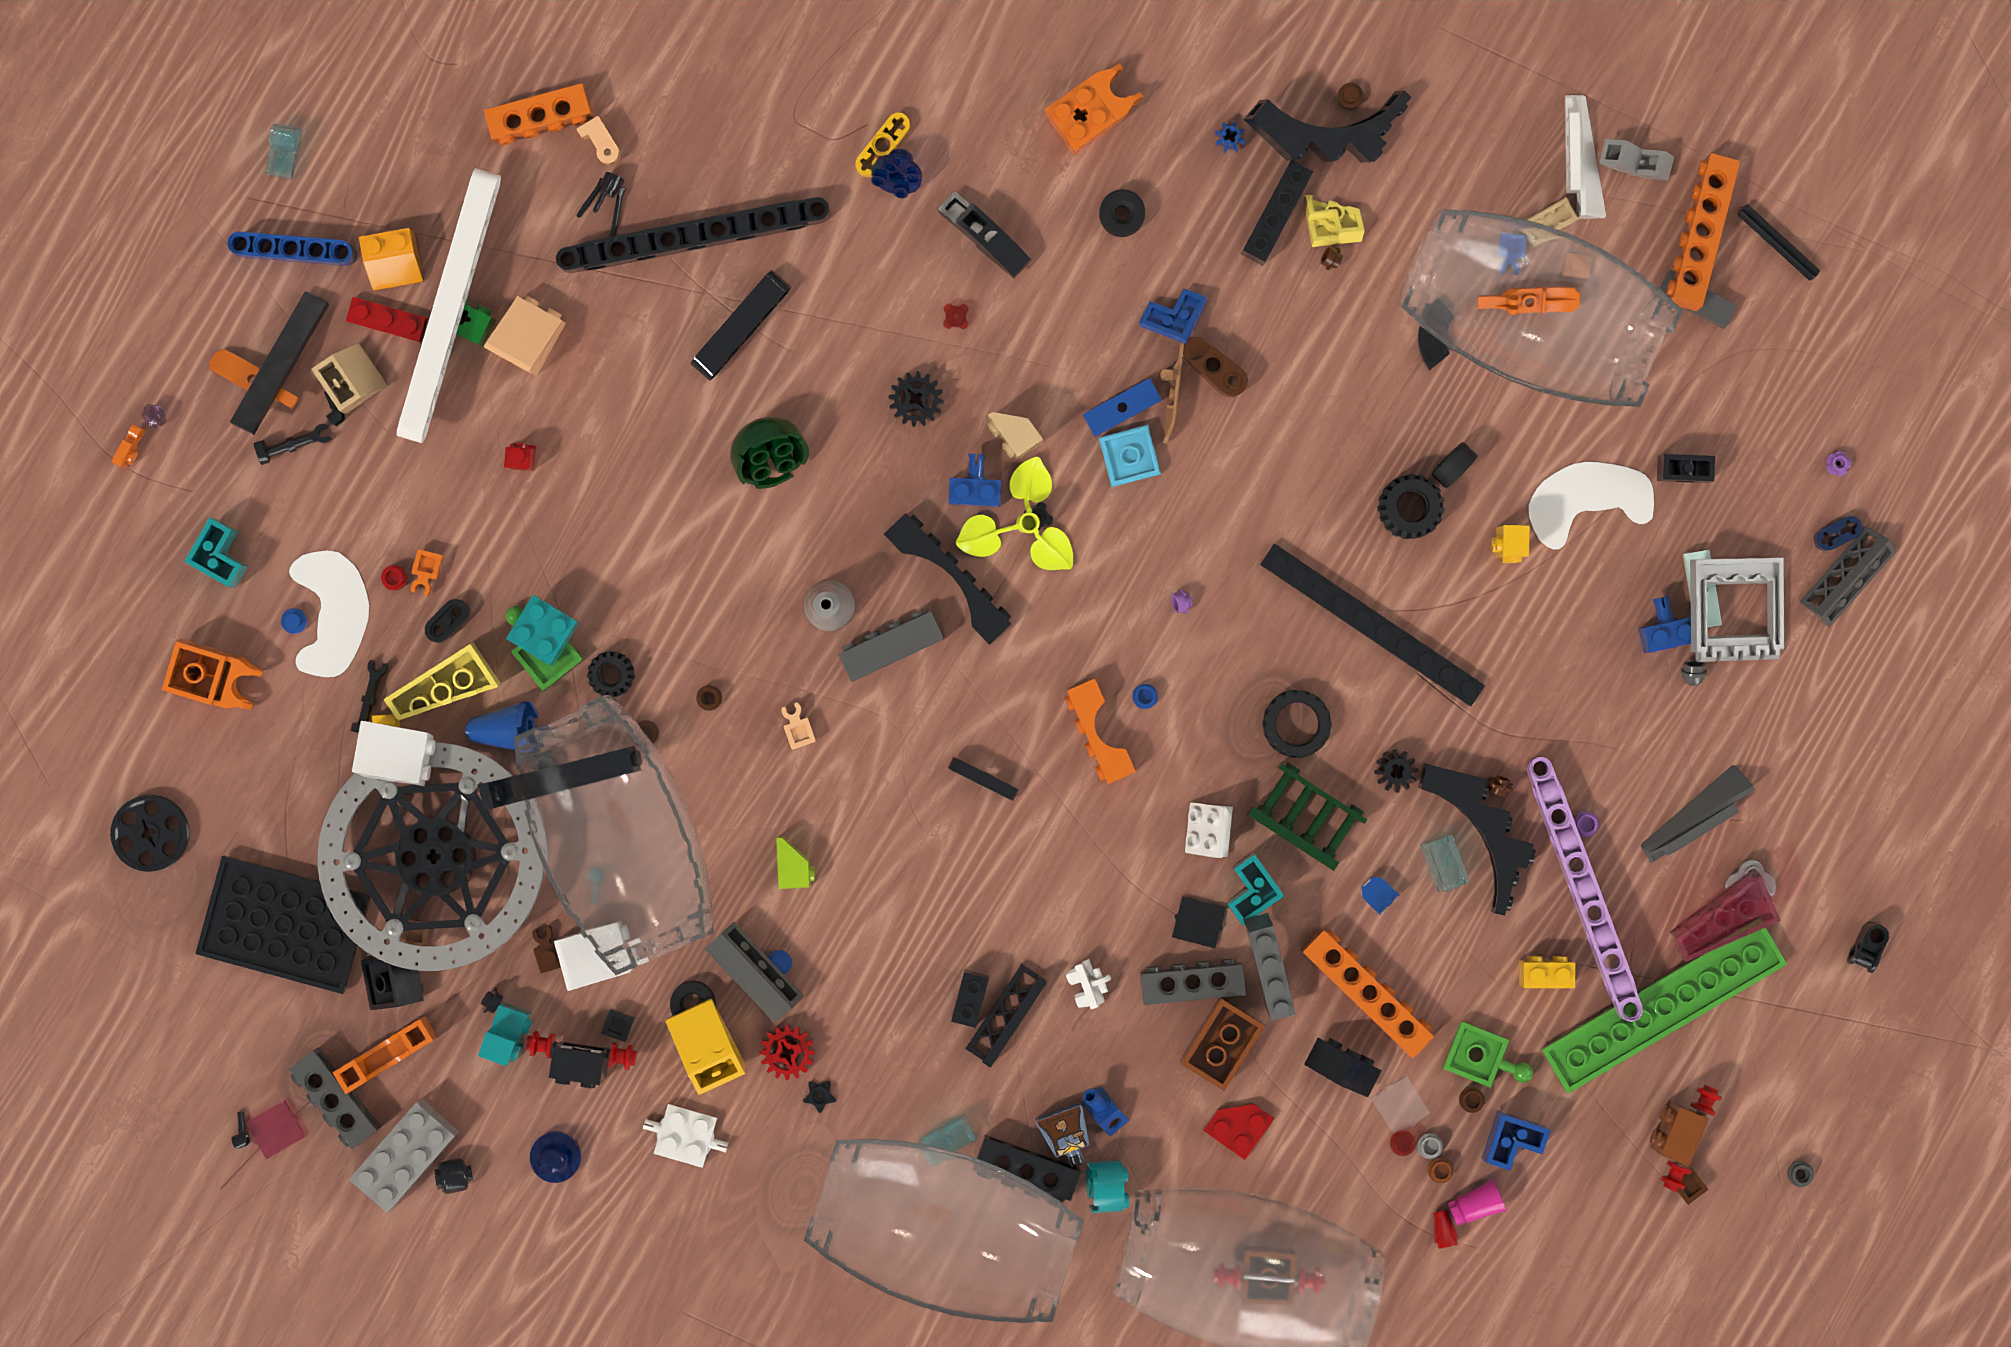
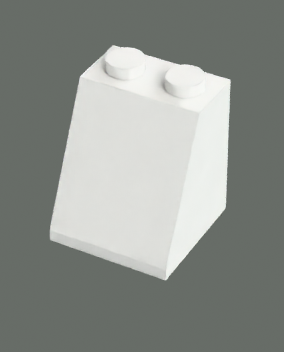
M361 721L352 772L368 778L424 786L425 780L428 781L431 774V766L428 763L430 755H433L435 751L433 735L426 732Z
M620 921L567 935L554 941L567 991L633 971L632 966L636 965L632 950L628 951L626 941L629 940L626 927L621 926Z

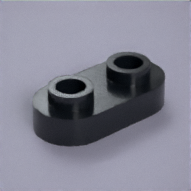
M459 599L449 600L426 623L425 634L427 638L437 643L449 639L469 618L470 609L467 603ZM456 607L461 609V615L458 617L453 614V610ZM438 625L443 627V633L440 635L435 632V628Z

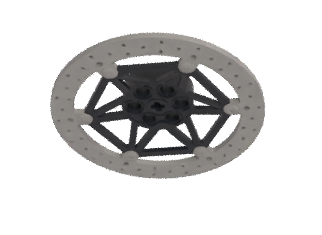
M435 743V751L433 755H430L428 765L461 771L463 775L459 783L398 786L394 781L363 777L355 773L340 789L330 805L323 822L318 844L317 864L322 893L329 910L341 929L354 943L377 959L394 966L418 971H440L466 966L486 957L505 944L518 931L533 909L541 889L545 870L546 849L544 833L540 818L531 799L505 805L513 819L519 838L518 842L509 843L490 812L484 810L482 800L476 792L481 782L487 783L513 775L499 763L484 754L469 748L446 743ZM474 769L478 771L476 775L473 774ZM377 789L382 797L354 851L345 853V838L353 816L363 801ZM455 792L438 815L431 819L403 797L404 794ZM461 800L458 824L446 820L448 814ZM470 800L473 801L498 840V844L473 840L465 831ZM397 802L415 816L418 822L407 828ZM389 805L401 838L397 843L364 852L386 806ZM447 827L453 831V836L449 841H445L442 837V833ZM421 829H425L428 834L426 841L420 843L417 839V834ZM475 848L494 851L496 854L476 861ZM525 848L528 849V853H527V854H524V852H523V850H524ZM459 849H464L467 854L466 859L459 863L456 860V853ZM409 852H413L416 856V860L411 866L407 865L405 857ZM435 852L441 855L440 860H437V864L436 861L431 860V855H435ZM388 853H395V866L368 861ZM337 859L340 861L338 865L335 864ZM499 861V865L477 908H474L468 880L473 874L474 869ZM510 861H519L518 877L510 898L500 913L486 925L482 915ZM365 869L400 875L402 884L393 913L388 909L366 874ZM354 870L387 923L382 931L375 927L357 907L347 886L345 871ZM451 871L455 876V880L452 885L448 886L444 881V876L447 872ZM423 873L429 876V883L425 887H422L419 883V877ZM461 888L466 911L449 895L450 893ZM409 889L419 892L421 897L402 914ZM433 895L439 896L460 917L459 920L408 921ZM466 927L470 934L469 938L442 946H418L400 941L403 932L407 930ZM481 933L485 935L484 939L480 938ZM386 939L390 940V943L388 945L385 942Z

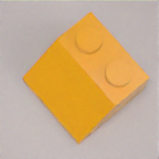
M405 228L359 237L363 263L373 291L424 282L416 236L413 230Z

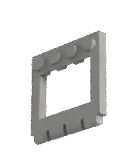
M1783 558L1691 559V652H1696V661L1779 659L1780 649H1784ZM1767 583V634L1708 636L1707 585Z

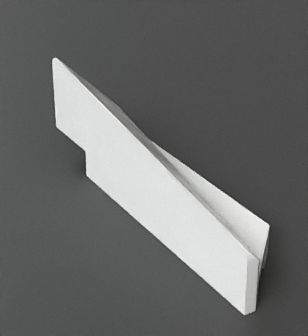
M1565 95L1566 194L1576 193L1577 216L1579 219L1605 218L1606 212L1586 97L1584 95Z

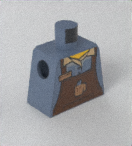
M1081 1101L1036 1118V1124L1055 1157L1066 1154L1071 1167L1085 1162L1081 1148L1089 1145V1139Z

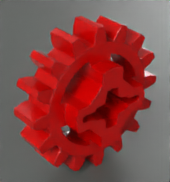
M786 1024L785 1030L776 1026V1034L769 1031L767 1036L770 1040H762L761 1042L766 1047V1049L759 1051V1054L766 1055V1058L761 1063L762 1065L769 1064L767 1072L776 1071L775 1078L777 1079L781 1074L785 1075V1080H789L790 1074H793L797 1079L800 1076V1070L804 1073L808 1071L805 1064H813L814 1060L809 1058V1055H814L815 1050L809 1049V1046L814 1041H807L805 1039L808 1034L807 1031L802 1034L798 1033L800 1026H796L794 1030H790L789 1024ZM786 1035L797 1038L799 1042L795 1043L789 1040ZM777 1039L778 1049L771 1053V1046ZM784 1045L787 1049L794 1050L791 1054V1059L787 1055L781 1054L784 1050ZM804 1051L803 1061L798 1065L796 1057ZM776 1063H784L787 1065L788 1069L782 1068L778 1066Z

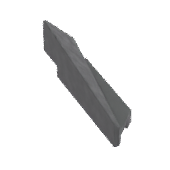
M1732 765L1641 844V848L1650 863L1665 854L1668 856L1739 813L1734 802L1755 791V788L1736 766Z

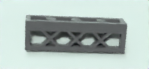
M1866 526L1860 535L1852 541L1800 600L1801 605L1815 613L1820 621L1830 628L1897 552L1891 541L1869 526ZM1869 535L1877 540L1872 547H1862V543ZM1858 556V563L1855 566L1846 568L1845 562L1850 557ZM1833 576H1842V581L1838 585L1829 587V580ZM1825 594V600L1819 607L1810 603L1816 595Z

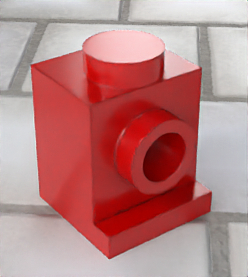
M513 443L510 444V447H505L504 467L512 470L534 471L536 446Z

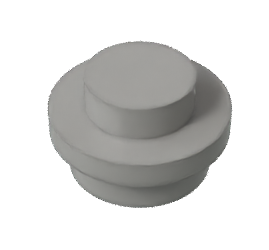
M1427 1133L1419 1138L1417 1149L1422 1157L1434 1159L1441 1154L1443 1143L1437 1135Z

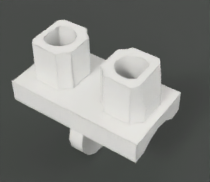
M1089 959L1080 962L1075 968L1066 973L1070 985L1080 982L1084 991L1075 994V1000L1079 1008L1090 1006L1091 1009H1094L1105 1002L1103 993L1108 992L1105 982L1111 980L1110 974L1102 976L1100 968L1093 969Z

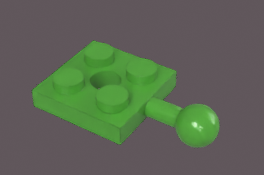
M520 606L508 608L505 614L507 622L514 626L524 609ZM570 641L554 666L546 664L519 646L511 651L542 691L548 689L584 660Z
M1460 1020L1442 1066L1443 1069L1490 1088L1498 1068L1512 1073L1514 1078L1521 1083H1526L1533 1077V1069L1529 1064L1521 1062L1516 1065L1502 1059L1509 1043L1507 1038ZM1473 1047H1479L1482 1050V1057L1477 1061H1472L1469 1058V1051Z

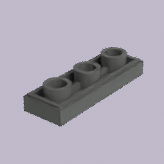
M1669 270L1657 291V294L1666 299L1669 298V295L1666 294V289L1670 279L1674 280V271ZM1684 277L1686 283L1690 285L1694 284L1693 281ZM1707 290L1703 306L1698 311L1687 310L1725 329L1737 305Z

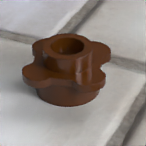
M1497 775L1495 778L1489 777L1488 779L1490 781L1489 791L1493 794L1507 797L1509 792L1514 790L1512 788L1513 784L1506 777Z

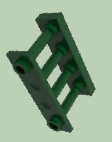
M1287 762L1284 766L1279 763L1277 768L1284 772L1264 804L1262 806L1259 805L1257 809L1251 806L1247 815L1334 871L1339 864L1334 859L1336 857L1335 852L1356 820L1363 824L1366 823L1367 819L1362 817L1364 811L1353 804L1348 808L1298 775L1300 770ZM1292 778L1303 784L1305 788L1284 820L1281 819L1278 823L1270 818L1272 815L1271 810ZM1315 792L1326 799V802L1306 833H1302L1299 837L1292 832L1294 828L1292 825ZM1337 806L1348 815L1328 846L1319 850L1313 846L1315 842L1313 839L1333 808Z

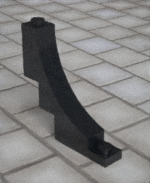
M635 746L479 784L478 788L484 810H489L641 771L642 757Z

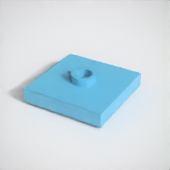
M1148 425L1099 438L1111 488L1161 475Z

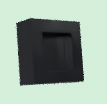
M611 1008L602 1034L626 1042L635 1017Z

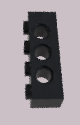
M1293 160L1290 161L1241 255L1262 266L1264 265L1313 171Z
M984 1135L974 1166L979 1168L978 1172L989 1177L996 1174L1003 1177L1002 1181L1011 1185H1016L1017 1182L1024 1184L1028 1191L1040 1194L1041 1191L1051 1194V1199L1059 1202H1064L1065 1199L1071 1201L1081 1174V1169L1078 1167H1071L1070 1164L988 1135ZM1002 1155L1010 1159V1164L1004 1168L999 1167L995 1162ZM1030 1164L1034 1168V1172L1030 1176L1022 1175L1019 1171L1022 1165ZM1047 1173H1055L1058 1176V1180L1055 1184L1050 1185L1045 1183L1043 1180L1044 1176Z

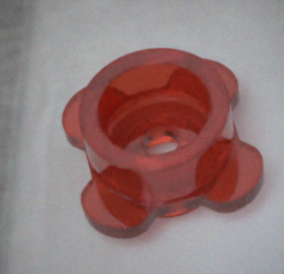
M946 304L943 309L946 313V319L943 321L944 327L947 329L952 327L967 328L966 313L969 311L968 306L965 304L960 306ZM954 314H957V315H958V318H957V319H955V318L953 317Z

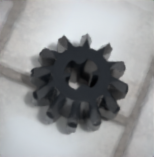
M1393 749L1392 758L1387 752L1382 754L1386 760L1385 763L1381 760H1376V764L1382 766V770L1376 769L1374 774L1383 775L1377 780V783L1382 784L1387 781L1385 790L1389 791L1394 783V791L1399 793L1400 784L1406 790L1410 788L1406 782L1407 779L1411 782L1416 781L1415 777L1410 776V772L1416 773L1418 768L1409 767V765L1415 762V759L1409 758L1405 761L1408 754L1406 751H1403L1398 758L1397 749ZM1394 764L1402 768L1399 771V777L1396 775L1391 776L1390 774L1393 771L1392 766Z

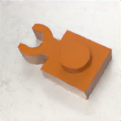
M132 424L126 439L122 440L111 462L123 468L131 466L138 456L137 449L139 446L137 444L144 436L146 430Z
M417 549L411 574L418 575V578L412 583L411 592L416 593L417 587L423 584L425 586L424 595L429 596L431 594L432 587L429 582L430 579L438 580L444 558L443 555Z

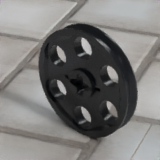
M157 795L136 797L126 802L115 814L110 829L111 843L117 856L129 867L144 872L162 870L177 862L185 852L189 841L188 821L179 806L165 797ZM150 801H155L159 805V812L156 815H150L146 810V806ZM127 811L133 812L136 816V821L131 826L125 824L123 820L124 813ZM171 816L177 817L180 822L178 829L175 831L170 830L167 826V820ZM147 826L156 832L152 835L153 840L150 837L146 838L144 835L147 832ZM124 836L130 837L133 841V847L129 851L122 849L120 841ZM168 841L174 842L177 846V851L172 856L167 855L164 851V845ZM145 851L153 855V863L149 866L141 862V855Z

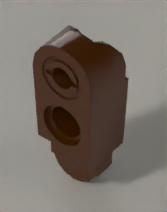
M1190 337L1187 343L1184 344L1183 358L1221 395L1230 398L1239 396L1245 391L1248 378L1241 367L1201 337ZM1209 359L1217 360L1219 370L1216 372L1209 371L1206 368V361ZM1235 377L1238 380L1237 384L1234 386L1229 385L1228 378Z

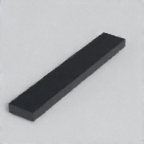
M306 291L304 292L230 420L232 425L255 435L329 306L327 301Z

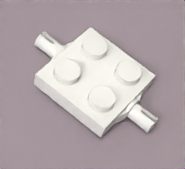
M668 1104L665 1116L660 1123L645 1119V1124L643 1125V1129L657 1133L654 1154L702 1168L711 1148L726 1153L727 1148L722 1146L728 1147L729 1142L714 1139L716 1117Z

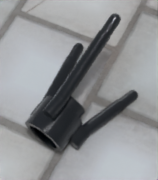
M605 172L604 177L599 179L597 186L578 211L577 217L580 218L599 192L601 194L593 208L594 213L598 212L606 196L614 198L616 194L617 198L610 237L615 236L622 197L626 190L622 187L624 179L613 173Z

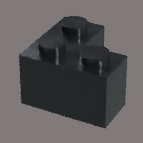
M1330 1037L1328 1041L1317 1038L1304 1065L1339 1086L1369 1097L1382 1071L1373 1065L1375 1061L1349 1048L1346 1051L1342 1050L1343 1044Z

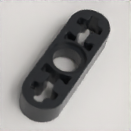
M953 757L948 766V769L1014 801L1019 791L1016 787L958 758Z

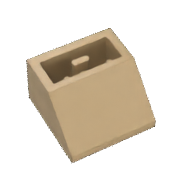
M360 343L332 354L311 369L338 410L345 414L388 386Z
M995 412L988 415V428L995 437L1001 436L1004 441L1002 447L1010 458L1015 456L1018 461L1043 443L1042 437L1028 418Z

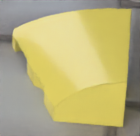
M1305 195L1306 217L1312 247L1362 242L1365 230L1360 209L1351 206L1344 207L1330 200L1328 204L1313 200V195Z

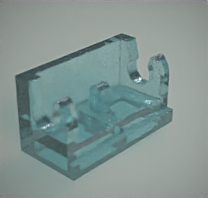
M1452 835L1441 836L1436 840L1420 844L1438 892H1448L1470 883Z
M962 1115L921 1137L919 1143L930 1163L933 1164L976 1141L977 1137L965 1115Z

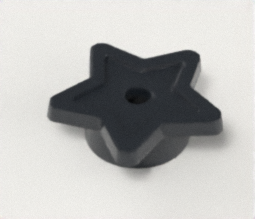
M812 1081L808 1083L810 1093L803 1099V1102L813 1104L818 1113L823 1111L826 1104L836 1102V1098L830 1093L831 1083L829 1081L821 1085ZM819 1093L822 1094L821 1098H818L817 1096Z

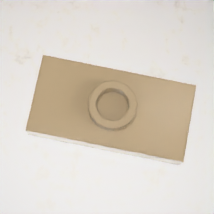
M1565 197L1523 221L1521 225L1527 231L1532 244L1535 245L1574 223L1579 218L1569 200Z

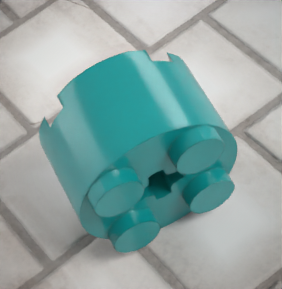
M1119 1160L1087 1162V1166L1090 1168L1086 1170L1087 1198H1093L1094 1204L1089 1205L1090 1212L1092 1214L1120 1212L1124 1208H1129V1195L1124 1192V1183H1128V1171L1126 1167H1123V1163H1120Z

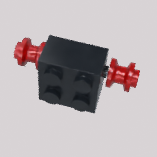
M534 1031L533 1035H528L526 1041V1050L530 1051V1056H535L537 1052L545 1053L547 1059H551L549 1078L555 1079V1083L570 1085V1081L580 1082V1086L584 1088H595L596 1085H600L606 1079L608 1067L613 1068L615 1064H623L625 1070L629 1071L631 1066L636 1065L637 1051L633 1050V1045H628L626 1049L618 1048L617 1043L612 1042L611 1049L562 1041L557 1044L554 1033H550L548 1038L540 1037L539 1031Z

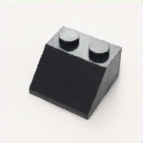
M376 957L361 960L370 1010L395 1008L424 1001L423 986L420 982L418 970L394 966Z

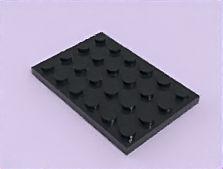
M223 855L195 954L344 994L358 945L348 937L334 919L322 893L320 881ZM349 889L357 907L366 917L371 896Z

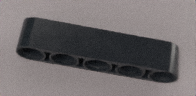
M773 270L769 271L697 353L690 364L711 381L787 295L791 286Z

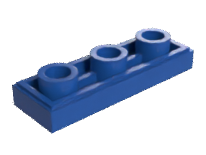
M1148 378L1084 413L1083 417L1093 436L1096 437L1162 400L1151 379ZM1119 404H1125L1127 410L1125 412H1119L1117 406Z

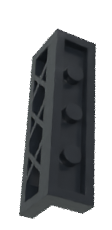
M1021 964L965 1049L980 1058L982 1063L991 1068L1047 984V980ZM1022 972L1035 979L1030 988L1019 990L1017 979ZM1015 984L1016 991L1009 992ZM1026 992L1025 996L1021 1000L1020 993ZM1017 994L1019 1002L1017 1008L1005 1011L1003 1004L1005 997ZM1001 1005L1002 1012L995 1013ZM1013 1013L1007 1021L1006 1014ZM1003 1015L1005 1023L1003 1029L991 1032L989 1022L992 1017ZM987 1026L988 1033L982 1034ZM998 1035L995 1041L993 1042L992 1036ZM989 1036L991 1047L984 1055L973 1046L978 1038Z

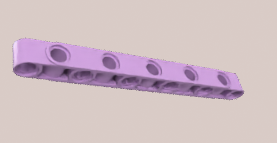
M1544 757L1533 758L1526 767L1532 791L1604 985L1617 1015L1627 1021H1636L1643 1012L1637 988L1562 786L1550 760ZM1538 761L1542 762L1546 768L1542 776L1536 775L1533 771V766ZM1556 809L1563 813V820L1559 824L1554 823L1551 819V814ZM1574 857L1581 861V868L1577 872H1573L1569 867V862ZM1593 905L1599 909V916L1595 920H1591L1587 916L1589 907ZM1609 954H1614L1617 958V964L1613 968H1608L1605 964V959ZM1628 1002H1632L1635 1006V1012L1631 1016H1626L1623 1012V1008Z

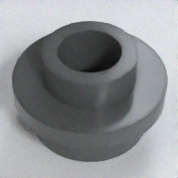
M1797 1161L1790 1165L1787 1176L1793 1185L1805 1187L1813 1180L1814 1172L1808 1163ZM1799 1169L1804 1171V1175L1801 1178L1796 1177V1172Z

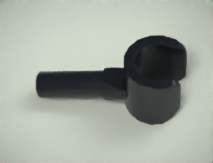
M324 391L329 407L332 410L326 417L331 424L338 426L345 420V415L338 410L328 393Z
M237 1112L239 1134L231 1138L235 1149L243 1148L250 1143L249 1135L245 1129L244 1112Z

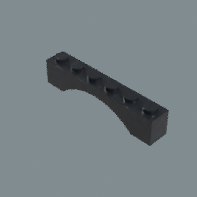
M905 513L884 535L902 554L915 555L927 559L943 568L953 577L967 599L972 627L990 645L1011 625L1008 621L1011 615L1002 606L997 609L991 603L994 598L984 587L979 590L973 584L976 579L967 569L962 572L956 566L959 561L949 551L945 554L938 547L941 542L932 533L926 535L920 529L924 524L914 514L909 517Z

